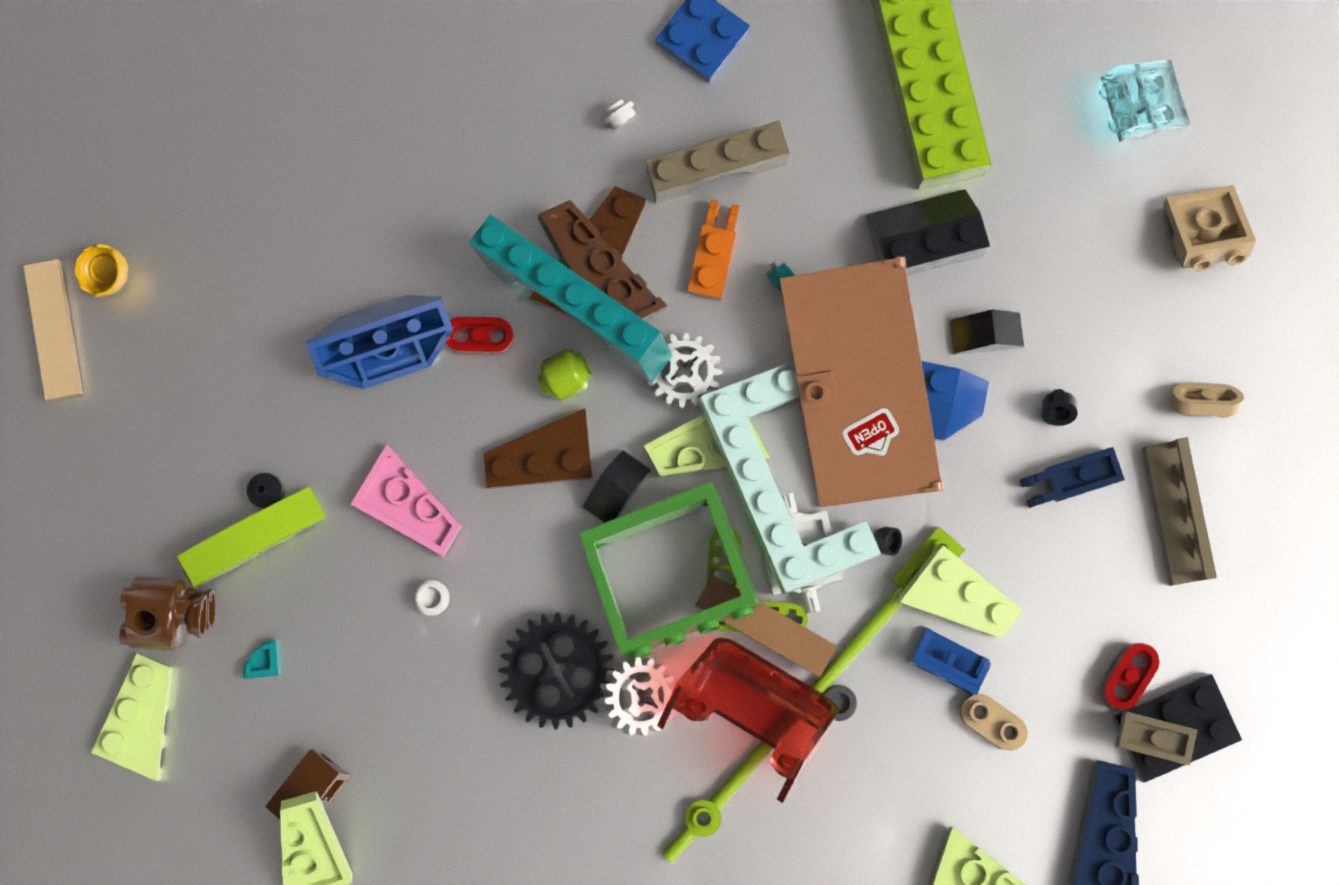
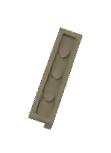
M1188 437L1179 438L1168 443L1143 447L1142 453L1170 586L1217 578Z

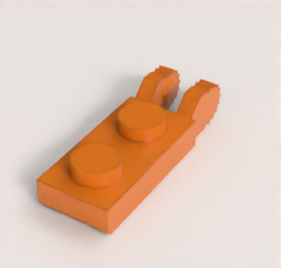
M711 200L706 223L702 225L687 293L721 301L735 242L736 232L734 230L740 206L732 204L728 212L727 229L713 227L719 211V201Z

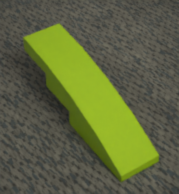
M309 486L209 537L181 553L176 558L194 589L258 558L259 554L290 540L293 535L324 521L326 515Z

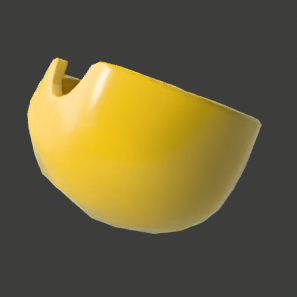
M94 244L85 248L77 257L74 273L81 290L94 297H106L119 292L125 285L129 268L127 260L116 248L107 244Z

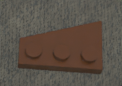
M584 408L485 452L484 463L487 489L593 479L586 409Z

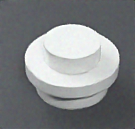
M621 99L606 109L608 117L603 120L605 124L610 123L615 130L634 117L636 113L632 108L634 106L633 102L630 101L625 104Z
M435 580L421 583L414 593L416 608L421 613L429 616L441 614L448 607L450 601L449 591L446 586Z

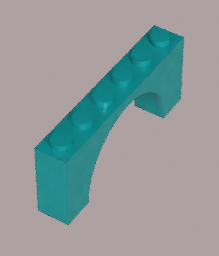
M491 214L468 242L491 272L514 288L520 283L558 306L608 346L624 365L651 384L673 356L662 333Z

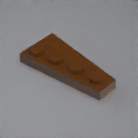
M615 186L589 219L600 232V237L611 249L614 247L623 258L646 207L647 199ZM535 291L529 297L530 301L573 318Z
M571 200L539 214L537 219L563 265L643 320L667 308L666 303L660 297L656 298L646 287L647 283L638 273L635 275L622 261L623 257L614 247L611 249L600 237V232Z

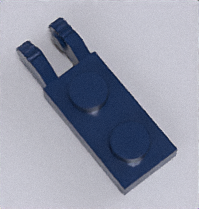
M1110 447L1044 469V472L1025 477L1019 481L1021 487H1031L1037 485L1038 482L1048 479L1052 492L1045 495H1036L1027 500L1028 507L1032 508L1053 500L1059 502L1124 481L1125 478L1114 447Z

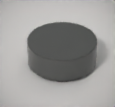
M833 685L822 694L820 706L823 713L829 719L844 721L854 714L857 700L853 691L848 687Z

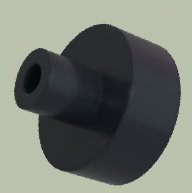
M1055 389L1052 393L1046 395L1041 402L1042 418L1050 425H1068L1077 418L1076 398L1062 389Z
M270 473L255 475L247 485L248 499L252 504L262 509L284 498L285 488L282 481Z

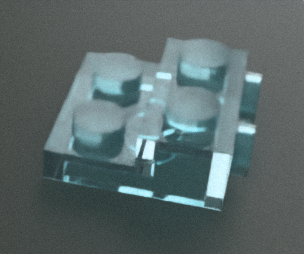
M1171 60L1116 66L1100 77L1099 95L1103 100H1107L1111 113L1108 118V126L1113 133H1117L1119 142L1147 138L1157 132L1183 129L1190 124Z

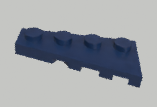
M1100 760L1096 761L1070 885H1139L1136 863L1138 837H1136L1135 818L1137 817L1135 769Z

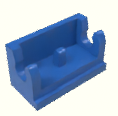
M927 627L924 628L908 660V663L971 695L978 694L991 666L989 659Z

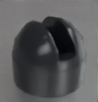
M882 527L873 533L881 554L889 556L898 554L902 546V533L898 528Z

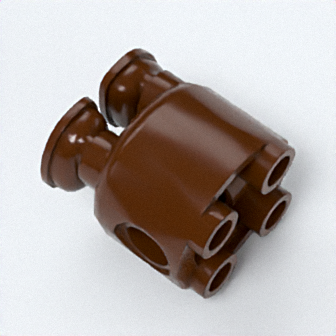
M136 577L132 582L131 588L124 587L121 592L120 605L122 609H126L125 623H122L120 628L119 640L121 644L129 645L131 648L174 650L183 644L187 633L197 638H203L205 630H211L215 621L216 596L214 589L199 592L198 588L188 587L181 579Z

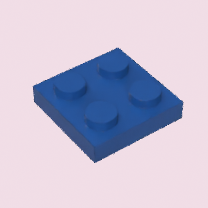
M685 0L655 38V44L710 83L749 33L751 26L716 0Z

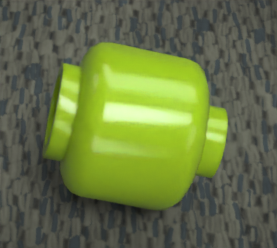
M565 349L542 361V375L538 376V382L546 395L552 393L556 399L562 401L586 390L589 386V378L592 377V371L581 352L575 353L570 349Z

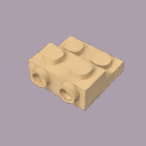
M1234 185L1166 197L1164 207L1174 231L1172 243L1182 269L1192 267L1194 271L1201 272L1212 267L1214 263L1226 261L1228 265L1234 266L1243 263L1250 257L1256 239Z

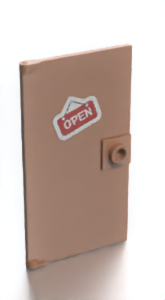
M905 256L780 278L820 507L944 490Z

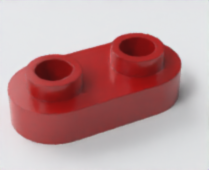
M455 317L450 320L453 331L445 341L447 346L457 353L502 354L511 348L514 342V332L511 325L499 317ZM460 331L468 332V338L464 342L456 340V335ZM494 332L503 333V339L498 343L491 341V335Z
M1134 643L1123 650L1102 685V696L1109 706L1115 709H1129L1138 703L1159 668V655L1152 646L1145 643ZM1137 654L1143 658V665L1140 668L1135 667L1133 664V658ZM1119 684L1125 689V694L1121 698H1118L1114 693L1115 687Z

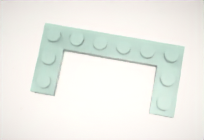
M794 361L702 395L698 399L782 595L881 554L867 521L806 546H803L748 421L749 417L800 398Z

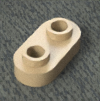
M1180 383L1173 388L1170 404L1179 414L1184 416L1206 415L1227 418L1237 415L1241 411L1244 395L1239 389L1226 384Z
M983 694L969 695L962 701L960 717L967 727L1000 749L1013 751L1023 746L1027 739L1028 731L1025 723L1018 716ZM978 705H982L986 711L985 716L981 719H977L974 715V709ZM1007 726H1012L1015 729V736L1010 740L1004 736V730Z

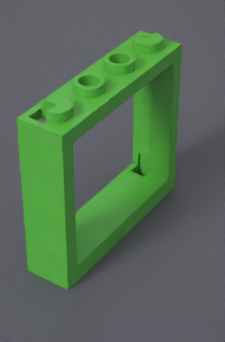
M712 482L705 483L579 533L619 653L626 657L632 656L633 660L651 655L653 653L652 648L664 643L666 647L681 644L687 640L685 635L695 631H699L700 634L715 631L720 628L719 622L729 618H733L734 622L743 620L745 617L754 614L753 609L761 607L720 493ZM709 506L741 596L629 639L599 549Z

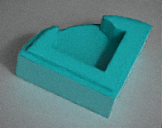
M270 640L261 644L251 654L244 665L243 679L281 675L278 640Z

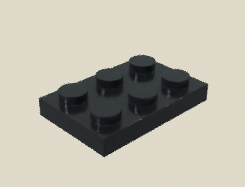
M1206 674L1143 701L1132 708L1123 710L1198 730L1191 763L1242 741L1213 674ZM1123 711L1111 715L1118 731ZM1127 750L1140 781L1143 783L1185 766L1184 764Z

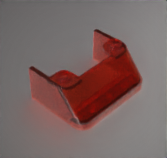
M717 638L712 641L675 683L657 726L663 730L677 712L683 714L691 721H706L716 713L774 748L775 750L770 758L771 765L779 775L787 778L776 799L783 803L805 772L838 714V707L826 695L737 642L728 638Z

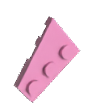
M386 444L351 502V506L444 558L460 531L461 525Z

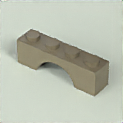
M775 121L646 160V172L655 201L660 203L689 194L698 186L719 177L742 172L757 174L787 165L790 152L780 121Z

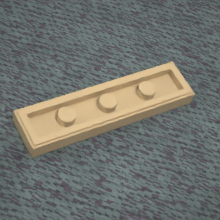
M54 259L24 265L44 398L46 401L51 402L83 395L62 261Z

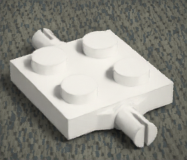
M794 493L787 494L790 508L786 494L781 495L803 546L832 535L827 511L813 514L798 513ZM763 551L772 595L782 594ZM841 571L791 591L802 593L806 614L813 612L810 599L814 612L821 611L816 590L825 584L842 581Z

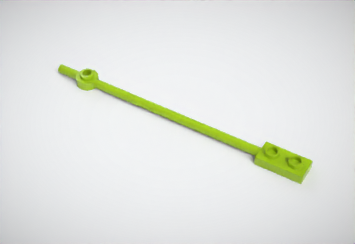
M938 526L891 578L898 586L895 592L710 800H696L688 807L685 815L687 826L662 853L667 860L673 864L697 836L707 837L719 829L722 820L720 809L900 608L903 603L896 601V599L938 544L944 545L958 558L961 556L965 549ZM700 812H707L710 815L711 819L708 824L701 825L697 822L696 818Z

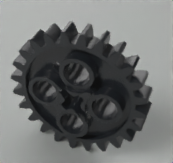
M556 612L554 621L551 623L547 616L542 614L541 625L539 626L529 619L527 623L530 631L526 633L517 628L515 631L520 640L518 642L507 640L506 642L513 649L512 654L505 653L500 656L504 660L509 661L508 667L498 669V672L508 674L509 678L502 682L500 687H511L512 692L505 698L506 701L517 699L519 703L515 707L514 712L518 713L523 709L528 710L525 720L527 722H530L535 716H539L540 728L545 726L548 719L552 720L554 730H558L563 719H565L568 727L572 728L574 724L573 717L576 715L583 723L586 722L585 710L589 709L596 714L599 712L594 702L596 699L599 700V698L605 696L601 692L602 688L600 685L601 683H610L605 680L606 672L608 670L615 671V669L608 668L605 665V662L610 661L614 656L611 654L603 655L601 651L609 644L608 641L597 643L595 639L600 631L596 629L588 634L586 632L588 621L584 620L577 627L575 626V615L572 614L566 623L562 622L559 612ZM562 636L570 637L574 643L572 653L566 657L558 655L554 648L556 640ZM542 642L546 643L554 661L558 665H566L567 669L562 674L574 693L573 699L568 698L557 677H549L548 672L552 670V666L540 648ZM532 653L539 655L542 659V668L534 675L527 673L523 666L525 658ZM579 667L588 669L592 676L590 684L585 688H579L572 682V674ZM547 685L555 686L560 693L558 703L553 706L544 704L541 699V691Z

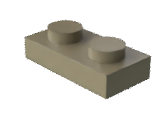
M1123 711L1115 747L1190 766L1198 730Z

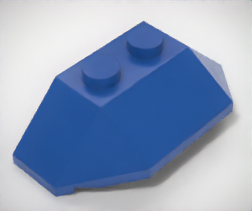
M405 295L339 317L307 340L306 346L318 375L327 378L331 377L340 382L365 389L431 367L445 341L452 333L453 326L441 296Z
M922 361L935 440L944 441L983 416L989 381L959 368Z

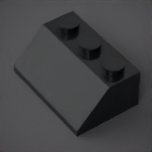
M966 189L865 216L877 260L881 261L897 256H905L907 275L983 256L990 247L981 213Z

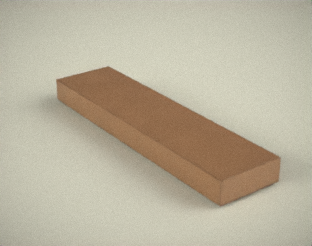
M713 574L695 606L706 610L740 597L741 593L738 588ZM760 601L761 607L753 609L754 614L745 617V619L734 622L733 618L722 621L819 678L838 647Z

